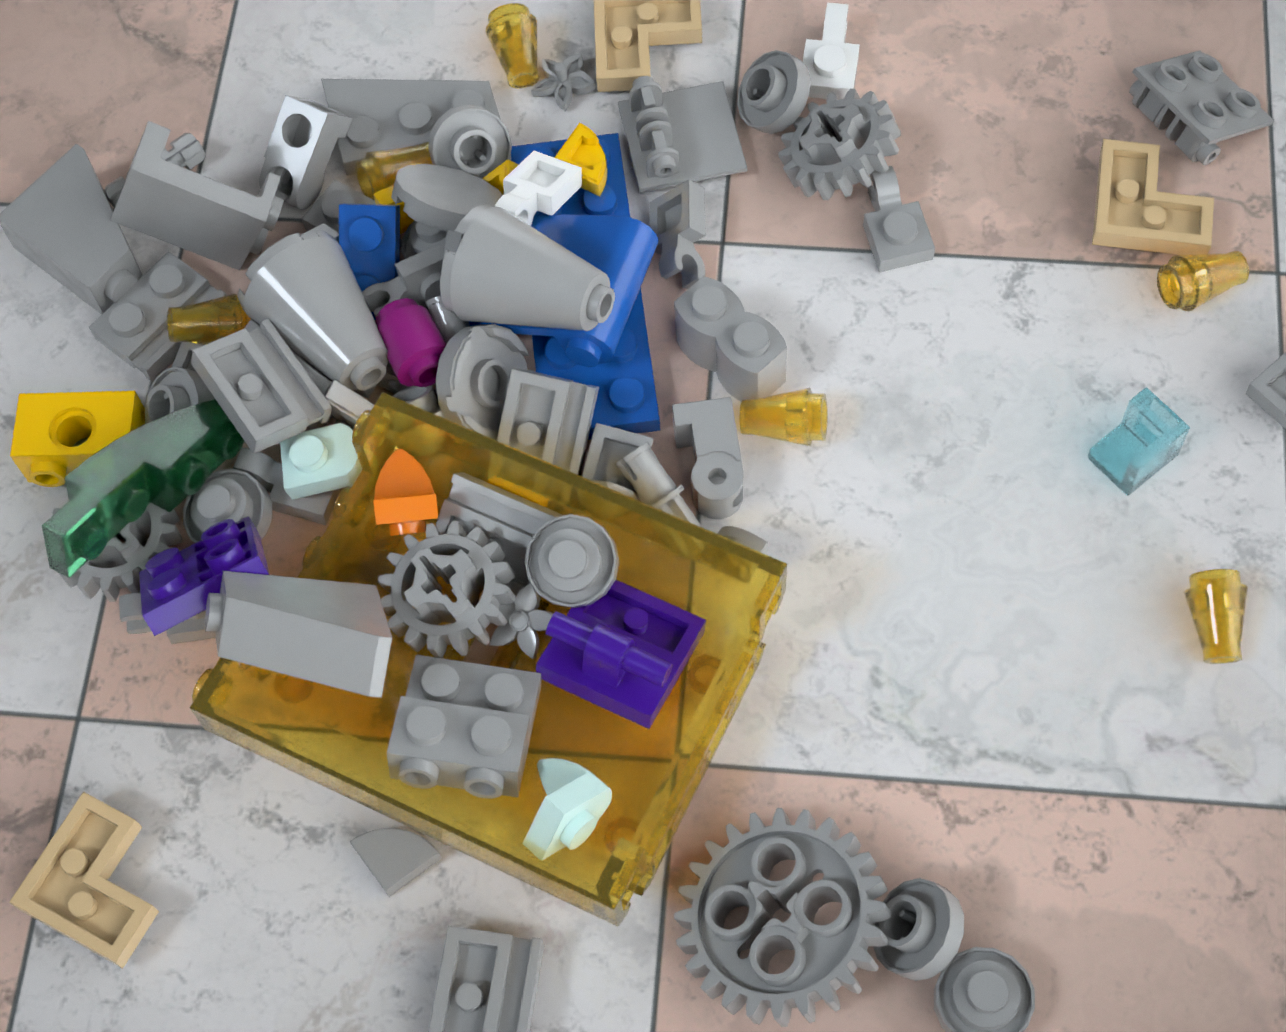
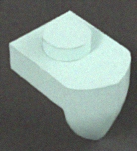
M343 423L304 431L280 442L284 490L292 500L349 486L353 490H361L370 477V455L355 432Z
M547 758L540 759L537 763L540 780L547 796H545L522 844L541 861L566 846L570 850L579 847L591 835L597 825V821L608 808L612 799V790L596 775L581 765L565 759Z

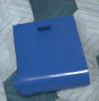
M534 215L531 227L608 275L610 288L615 293V301L609 317L603 323H598L590 331L469 321L470 326L496 324L510 329L514 334L553 336L565 350L566 356L578 365L595 367L598 364L608 363L614 356L658 245L657 234L645 223L626 216Z

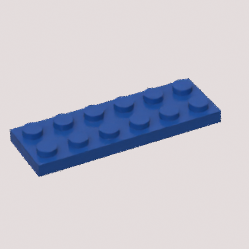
M618 133L596 135L606 156L608 172L606 185L600 197L579 188L553 215H616L630 217ZM567 139L512 146L511 161L520 164L533 151L555 157ZM540 211L535 213V215H548ZM641 288L614 356L608 363L598 364L595 367L578 365L566 356L565 350L553 336L532 335L536 372L573 380V382L599 386L588 440H592L596 423L637 434L661 431Z

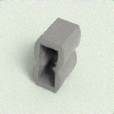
M703 276L674 301L676 339L681 350L698 366L716 372L722 386L735 399L746 405L758 407L786 382L787 346L784 338L770 322L756 314L745 312L740 299L726 285L715 279Z

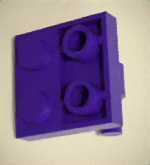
M247 516L236 523L233 519L218 522L201 535V541L181 551L174 547L153 556L145 564L146 569L139 572L142 616L153 635L156 636L205 611L208 594L220 593L223 571L270 575L261 537L250 517Z
M615 580L607 594L593 604L571 608L567 615L558 611L552 615L546 628V635L553 638L536 663V673H541V680L650 729L705 632L706 620Z

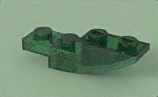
M216 399L172 412L142 425L113 441L65 476L69 502L42 525L49 567L70 578L87 561L97 558L107 543L129 522L139 519L150 503L170 513L188 495L198 492L206 478L226 459H232L238 454L245 441Z

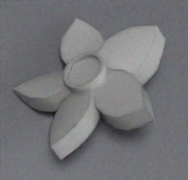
M582 54L568 56L563 60V63L542 59V69L547 78L539 81L531 92L534 97L555 93L558 106L566 111L572 101L573 93H589L596 89V84L584 72Z
M531 583L524 586L518 592L514 603L500 604L499 611L508 622L505 626L497 627L491 638L490 645H508L517 639L521 650L532 659H536L540 645L536 631H546L553 613L546 610H537L540 606V595Z

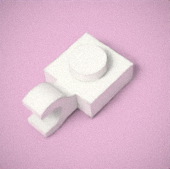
M827 2L822 40L806 39L803 63L808 68L811 79L809 97L827 99L828 93L834 92L837 99L840 100L844 99L849 89H854L860 44L845 43L849 4Z
M533 151L503 179L504 195L495 206L503 208L531 226L537 211L552 216L582 186V168Z

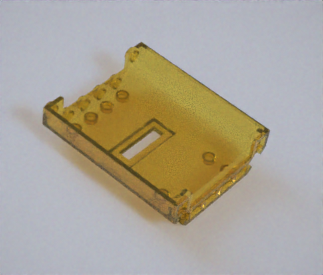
M382 392L372 410H365L354 426L352 443L362 471L353 486L345 487L339 494L333 508V519L323 536H316L308 545L303 557V569L297 578L376 585L380 599L391 594L378 583V578L380 575L394 574L396 568L386 557L390 552L398 553L402 556L407 553L409 549L404 541V537L407 534L390 536L389 524L376 525L373 500L375 485L380 471L396 449L405 450L424 468L436 494L438 516L444 499H448L453 483H451L453 474L464 472L562 515L573 514L589 517L604 527L616 543L620 561L616 580L706 620L705 632L652 726L650 729H647L541 680V690L519 797L501 795L497 798L488 799L474 796L465 789L439 785L427 789L411 787L400 779L390 778L387 749L401 696H406L415 656H434L427 649V643L419 652H416L404 641L405 635L398 637L391 629L392 642L382 698L368 697L241 662L239 665L237 661L220 657L215 667L207 669L198 679L193 690V703L190 709L205 730L618 927L628 914L631 906L630 899L633 893L642 896L650 886L760 664L766 644L761 642L765 628L772 614L775 615L778 612L786 591L787 563ZM437 519L426 520V525L430 523L436 525ZM426 532L410 534L418 542L426 539ZM439 576L437 581L443 588L441 592L444 595L446 594L455 603L457 597L451 591L453 587ZM483 591L480 592L479 601H480V599H481V596H482V594H483ZM542 597L537 610H546L553 614L558 611L567 615L571 608L552 604ZM385 614L386 619H387V622H388L389 619H390L392 616H387V615ZM441 622L438 625H447L451 623ZM536 631L540 643L536 659H532L521 650L517 639L508 645L499 646L489 665L536 672V663L553 637L546 635V631ZM476 637L467 640L468 650L470 649ZM452 644L447 645L446 652L442 658L463 661L465 656L461 657ZM540 759H565L581 765L596 775L612 790V799L608 808L597 821V825L591 835L579 847L570 850L566 846L542 861L522 844L545 796H547L540 780L537 763Z

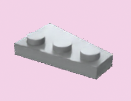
M321 79L328 107L353 118L345 139H337L347 176L430 155L428 149L430 132L438 118L451 108L464 104L478 105L493 112L500 118L489 81Z

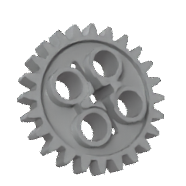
M777 808L772 826H765L754 812L750 814V832L742 835L736 827L729 823L726 825V832L730 843L723 848L717 843L707 840L705 846L713 858L710 863L706 865L691 861L688 865L700 880L698 885L679 886L678 892L687 902L692 904V908L674 913V919L683 928L692 931L682 935L676 942L685 954H695L685 967L695 978L705 977L700 988L711 999L723 994L721 1005L732 1015L741 1010L746 1003L747 1016L754 1024L760 1025L768 1009L771 1008L773 1017L781 1027H787L792 1008H798L806 1020L812 1023L815 1022V1002L823 999L830 1008L837 1012L840 1010V1003L836 994L837 989L844 986L857 994L862 991L859 982L853 975L857 968L877 971L879 966L867 952L868 946L880 947L888 945L889 940L884 932L873 926V923L891 918V912L886 903L874 900L888 891L887 886L881 876H869L877 867L871 854L865 852L857 855L861 847L858 839L852 832L839 838L840 829L833 819L827 818L816 830L815 820L809 810L803 809L795 825H791L784 810ZM796 860L794 870L784 880H769L771 870L780 861ZM817 873L824 874L822 880L813 882V877ZM830 902L842 903L841 913L836 920L826 925L814 924L815 914L820 907ZM741 906L749 907L748 917L743 924L734 929H724L725 918L730 911ZM780 908L787 913H791L789 919L784 923L772 917ZM750 949L749 956L741 959V951ZM786 949L795 950L794 962L789 969L775 975L768 973L769 962L775 954Z

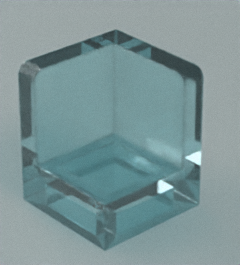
M1146 387L1129 400L1121 424L1090 448L1088 459L1121 491L1129 496L1179 455L1190 426Z

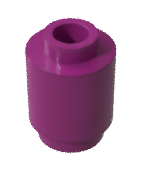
M409 298L398 299L387 304L379 311L375 322L387 348V359L401 384L406 386L428 387L435 384L439 358L447 344L429 311L425 307L418 305L415 300Z

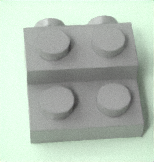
M416 655L406 696H401L387 749L390 778L400 779L411 787L421 789L432 788L436 785L465 789L468 793L480 798L491 799L501 795L519 797L541 690V673Z

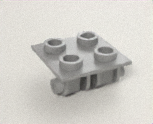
M1200 50L1136 67L1132 71L1138 78L1129 90V93L1133 96V105L1154 122V125L1159 130L1168 127L1165 133L1166 137L1169 140L1178 138L1175 144L1192 162L1200 161L1203 165H1208L1216 159L1221 151L1216 145L1217 142L1270 126L1274 122L1261 108L1259 100L1252 93L1239 88L1223 72L1221 64L1215 58L1202 53Z
M641 76L633 81V87L629 92V99L618 101V108L639 192L680 185L687 180L696 182L747 171L746 161L723 81L662 93L660 84L654 82L652 77Z

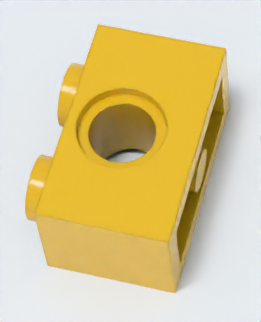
M136 391L19 393L10 457L29 483L33 482L44 487L62 486L65 482L89 481V478L95 477L101 485L107 486L110 483L113 472H119L124 480H133L137 475L144 478L148 432L145 425V408ZM89 437L83 444L73 447L79 440Z

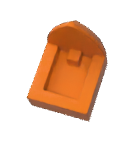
M396 449L382 467L375 485L373 503L376 525L389 524L390 536L426 532V520L438 518L436 494L434 493L431 480L424 468L413 456L403 449Z

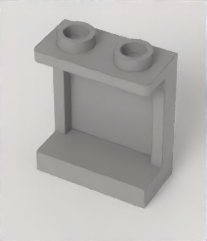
M148 121L110 221L240 270L249 252L256 255L260 254L268 231H272L275 227L284 199L275 196L281 176L269 172L256 197L163 160L161 156L171 130Z

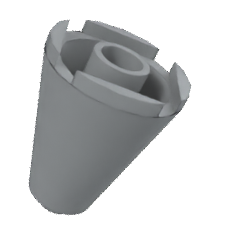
M485 203L474 207L458 224L454 232L464 236L456 253L446 250L440 277L442 304L446 310L454 312L455 317L471 322L590 331L598 323H603L609 317L613 309L615 293L610 288L608 275L508 211Z
M314 230L319 237L304 240L299 233L284 237L268 247L250 265L245 273L251 281L246 293L244 294L239 288L238 299L248 317L258 325L262 321L269 319L288 347L330 380H336L350 390H367L378 384L385 376L386 366L389 362L386 356L387 348L344 251L337 240L324 230Z

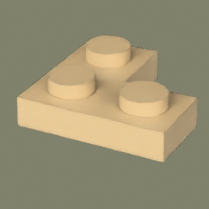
M594 0L598 92L628 91L632 89L633 81L638 77H651L649 46L702 43L700 0Z
M1103 139L1099 157L1092 245L1207 258L1212 245L1214 198L1158 192L1160 145Z
M83 791L9 903L23 913L123 969L159 913L153 905L108 881L142 829V826L135 819Z

